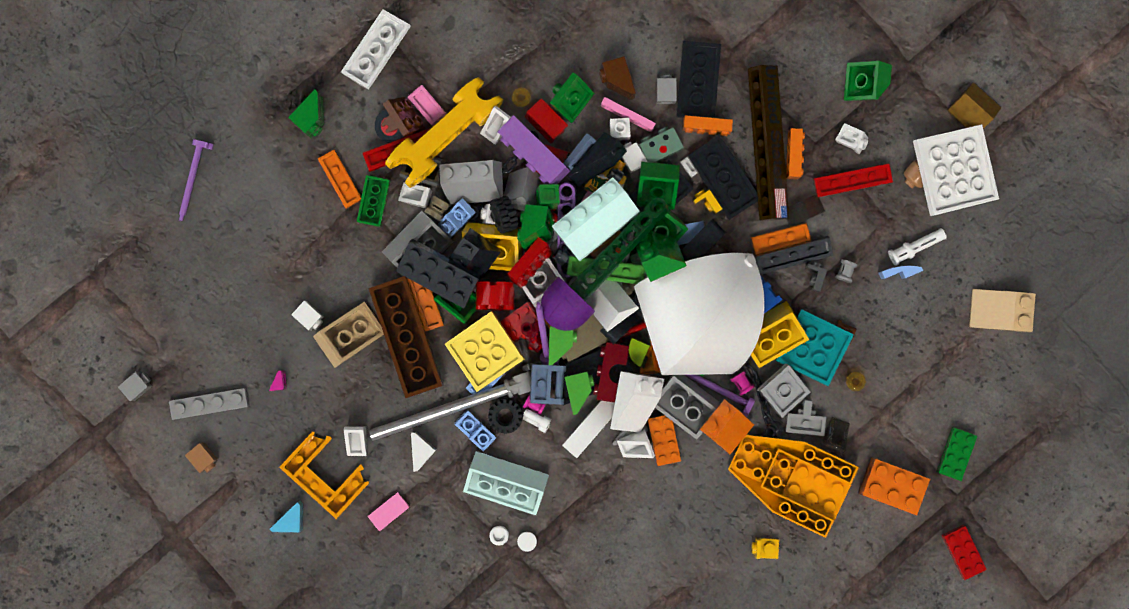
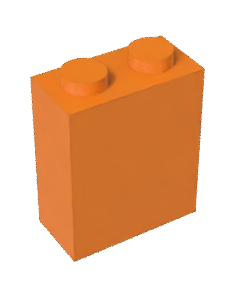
M724 399L700 430L727 453L731 454L754 424Z

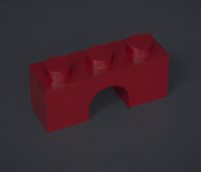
M606 342L605 346L602 345L600 357H603L602 365L598 364L596 375L600 376L599 384H595L593 395H597L596 400L615 403L618 383L611 381L609 371L616 364L626 365L629 346L613 345Z

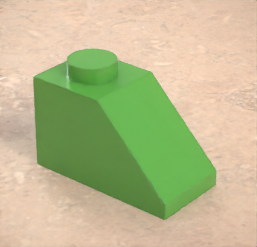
M550 326L549 365H553L573 347V343H577V331H563Z
M587 372L565 377L573 415L579 412L592 391L591 387L594 386L593 377L588 375Z

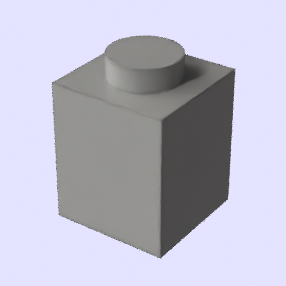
M662 75L656 80V104H675L677 101L676 78H672L671 75Z
M135 372L120 384L118 388L130 402L136 401L152 387L149 383L151 379L144 372Z

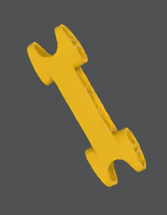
M480 77L467 83L455 94L453 102L457 105L416 143L407 138L388 157L385 165L389 169L400 164H407L413 169L405 181L409 188L423 181L434 171L437 163L432 159L471 123L475 121L479 126L484 125L493 107L497 106L500 108L503 99L500 96L490 100H482L477 96V93L484 84Z

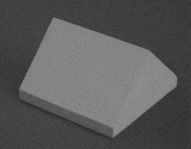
M526 167L509 173L503 196L509 197L512 201L511 204L514 205V209L524 211L525 204L536 205V189L544 183L539 179L540 175L536 171L533 173Z

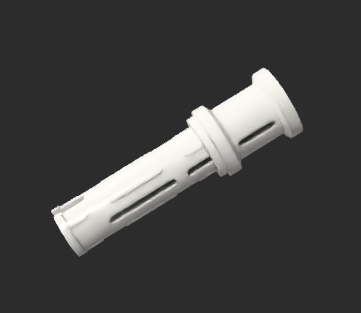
M939 228L912 243H903L902 247L889 250V257L892 263L897 266L899 262L907 258H914L915 253L945 240L946 234L942 228Z

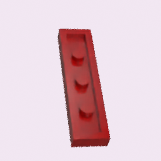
M431 128L363 152L362 154L369 172L385 167L390 154L405 139L410 138L416 143Z
M890 164L813 179L817 198L893 183Z

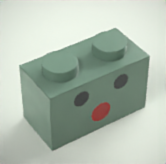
M665 127L658 131L659 135L653 138L649 135L640 140L639 148L648 162L658 163L683 150L684 147L674 127L671 129Z

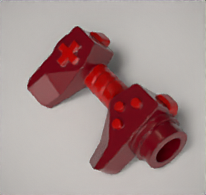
M538 321L533 325L525 322L521 326V337L529 341V350H534L538 353L542 349L540 335L538 336ZM547 332V338L549 341L550 334Z

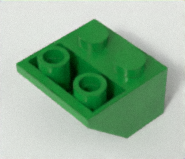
M525 204V209L521 212L520 217L522 227L518 230L517 239L526 252L538 237L545 242L552 238V225H554L555 219L548 206Z

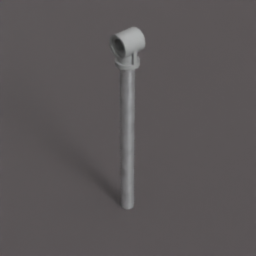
M527 371L513 376L511 380L505 379V384L369 430L371 439L374 441L505 395H509L511 398L517 393L521 395L530 392L531 372Z

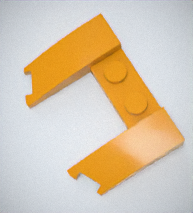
M311 432L279 468L337 520L369 482H364L360 472L364 468L360 464L336 491L331 489L307 466L332 438L327 435L326 439L314 437L315 432Z

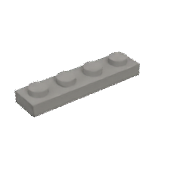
M246 388L169 401L172 420L249 407Z

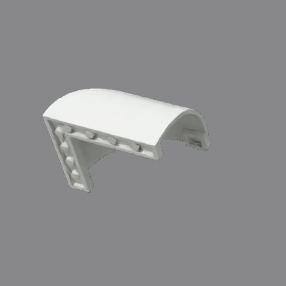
M723 253L685 261L687 266L652 282L647 277L634 286L662 375L733 374L745 364L752 354L760 336L764 317V290L753 254Z

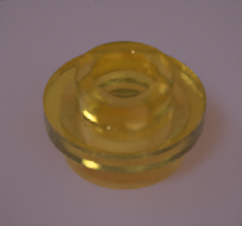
M518 88L512 93V102L517 107H525L529 104L531 96L528 90ZM519 95L525 96L523 101H519L517 98Z
M859 372L850 373L846 378V385L852 391H860L865 386V377ZM854 378H857L859 380V383L857 385H853L852 380Z

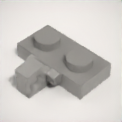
M803 399L802 409H798L797 413H787L785 432L824 436L826 416L815 415L816 411L812 410V401Z

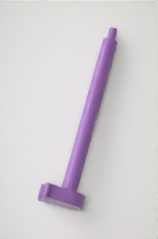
M193 139L192 145H195L196 148L179 212V220L181 221L186 216L202 148L212 150L213 144Z
M537 302L536 313L543 352L540 354V361L542 365H549V344L543 308L540 302Z
M685 375L745 406L742 414L746 417L749 415L755 399L750 397L749 400H746L699 375Z

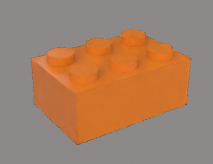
M871 457L859 494L917 515L930 479Z

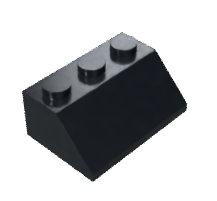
M470 228L449 259L481 275L478 280L480 282L502 250Z

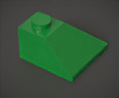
M882 61L847 63L844 101L878 100L891 83L892 65Z

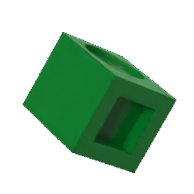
M559 184L539 185L536 189V205L556 209L560 204Z

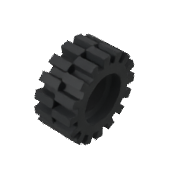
M508 196L496 198L490 202L493 222H495V226L501 234L518 228L516 210L514 211V205L511 204L512 201Z
M501 399L495 402L489 409V424L498 433L508 434L514 432L519 428L523 420L521 407L510 399ZM502 409H509L513 413V419L508 424H503L498 419V413Z

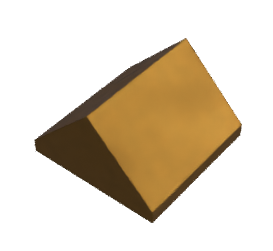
M973 82L947 111L966 128L982 125L984 129L996 117L1001 107Z

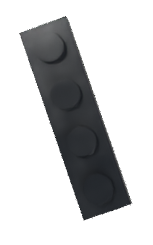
M829 236L754 255L760 275L834 256Z

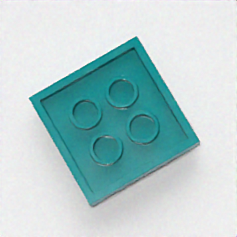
M801 309L797 318L809 340L781 355L776 361L783 365L788 364L793 370L829 386L854 334Z

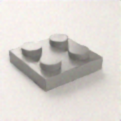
M784 364L758 388L760 393L782 418L811 393L788 364Z

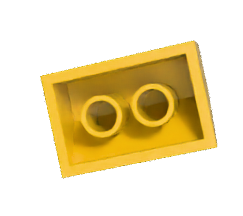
M468 222L462 231V239L471 228L502 250L489 269L510 271L522 257L523 247H521V243L517 239V233L521 227L501 234L493 224Z
M787 301L764 314L760 336L751 354L759 368L809 340Z

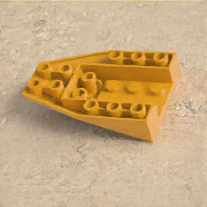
M746 435L740 442L728 470L771 512L827 538L859 467L806 442Z

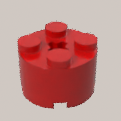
M497 281L477 282L476 310L491 309V311H502V307L503 310H514V283Z

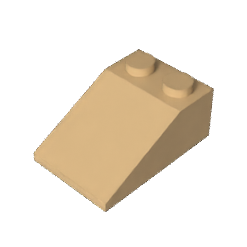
M972 289L969 327L1032 332L1036 294Z
M363 302L320 330L313 337L334 368H336L383 336L384 333L376 317L367 304Z

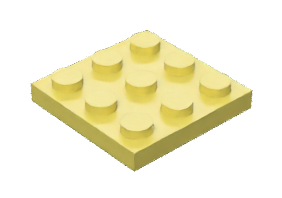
M493 311L445 343V346L476 392L525 360Z

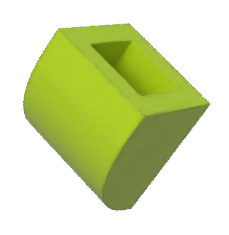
M631 338L628 353L634 364L641 367L649 345Z

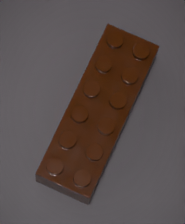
M403 276L368 288L405 398L444 386L407 277Z

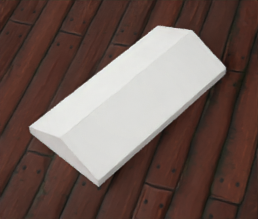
M382 9L341 73L369 90L411 25Z
M574 276L568 284L571 285L577 276ZM587 278V283L595 281L593 278ZM605 280L585 301L595 310L593 315L607 332L639 309L617 281Z

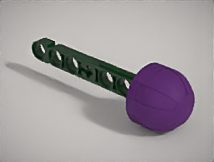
M654 198L644 208L645 211L640 212L570 286L558 276L546 289L541 299V306L545 320L552 327L563 331L574 330L582 326L594 314L595 310L585 301L655 227L656 221L659 222L667 214L669 208L664 199ZM662 203L664 205L663 209L655 212V205ZM643 218H650L647 226H641ZM630 232H636L637 235L634 240H627ZM623 240L628 244L627 246L622 243ZM617 247L622 250L620 253L615 251ZM604 260H608L609 266L606 269H601L600 264ZM595 274V281L587 283L588 276Z

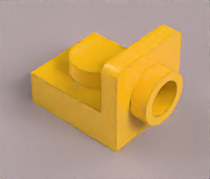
M703 189L694 195L696 198L693 200L694 204L705 199L704 205L709 212L713 211L716 214L722 210V207L710 190L705 192Z
M755 537V542H752L751 553L754 554L756 559H778L779 539Z

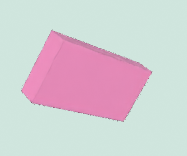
M423 85L408 96V99L432 127L447 115Z
M397 492L367 517L381 531L410 506Z

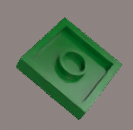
M572 73L563 85L557 83L553 87L555 96L550 104L568 122L573 123L595 93L577 74Z

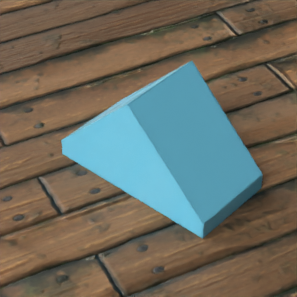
M301 501L297 502L270 530L272 532H301L303 530V503Z

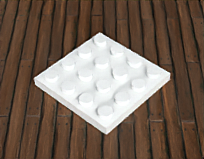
M982 125L913 140L930 216L999 199Z

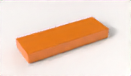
M332 150L319 157L318 161L344 207L347 209L360 202L362 197L336 151Z
M807 223L751 237L755 255L811 240Z
M407 278L425 331L444 326L438 306L434 300L433 292Z

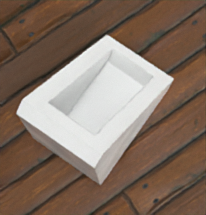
M494 106L480 134L496 145L502 137L498 131L511 117L497 106Z
M403 183L398 201L426 209L432 190L419 185L409 188Z
M367 426L344 427L347 456H366Z
M644 429L641 432H635L617 440L623 457H655Z
M412 432L413 472H415L426 463L437 449L419 433Z

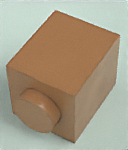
M204 442L199 443L185 455L199 473L211 471L216 466L214 463L218 460Z

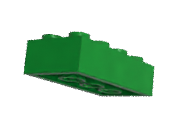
M366 175L357 223L382 227L390 180Z
M952 427L936 472L962 481L977 436Z

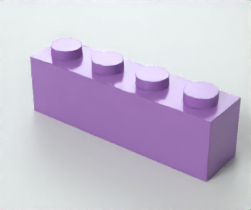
M514 115L498 131L502 136L500 140L507 147L511 145L515 149L513 153L520 160L524 158L528 162L526 166L533 173L537 170L541 174L539 179L544 184H558L570 172Z

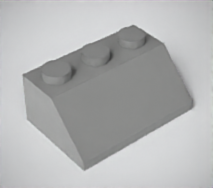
M487 160L440 165V184L450 205L457 204L462 198L467 203L491 202L493 199L503 197L502 162Z
M421 211L382 253L398 268L411 239L422 243L440 254L454 241Z
M672 375L662 388L661 398L655 408L697 440L703 433L700 428L721 403L685 375Z

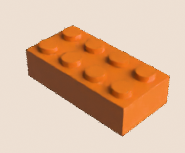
M685 115L682 131H685V133L697 132V134L709 133V135L720 134V136H728L732 132L733 120Z
M791 128L788 131L786 179H799L803 175V168H801L802 163H804V156H802L804 144H802V141L805 138V132H803V129Z
M665 415L648 418L647 421L657 466L680 462L681 458L673 421Z

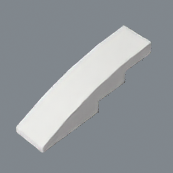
M600 401L562 446L578 458L613 416L615 403Z

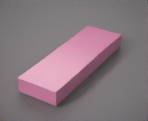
M604 97L601 103V107L622 118H629L631 123L649 132H652L656 124Z

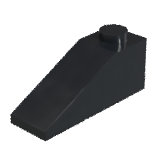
M603 132L567 176L579 187L615 166L627 150L619 140Z

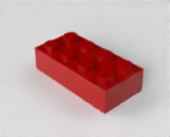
M539 237L509 271L508 275L513 283L520 288L528 283L530 277L535 275L536 270L543 265L545 259L551 256L552 251L548 243Z
M527 302L500 321L514 343L522 338L521 326L523 323L529 322L533 325L538 321L536 309L531 302Z
M962 525L941 535L962 579L967 580L987 570L966 526Z

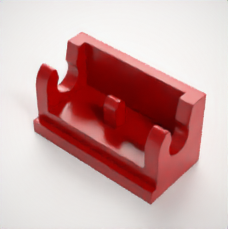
M542 98L525 114V119L550 144L568 127V124Z

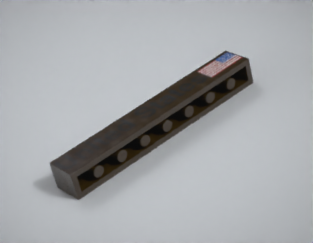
M758 65L748 68L759 221L789 219L778 66Z

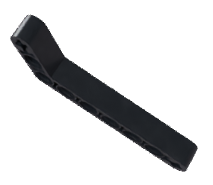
M712 219L681 250L684 260L689 261L703 257L727 232ZM637 295L632 300L638 306V310L608 332L604 327L600 330L613 345L643 317Z

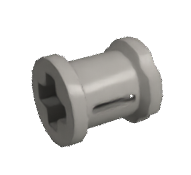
M842 259L840 262L842 265L835 278L852 283L851 277L854 268H857V264Z

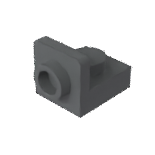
M812 262V264H807L805 268L816 272L815 275L812 274L809 285L812 286V291L820 292L827 269H824L822 264Z

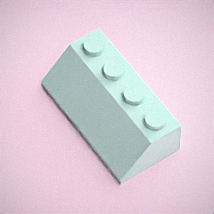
M612 177L552 225V227L575 257L581 261L635 218L640 211L625 190Z
M476 451L463 492L536 515L549 475Z

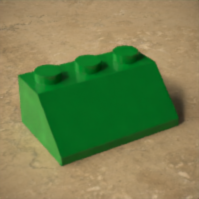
M650 231L636 246L640 261L650 282L687 266L675 238Z

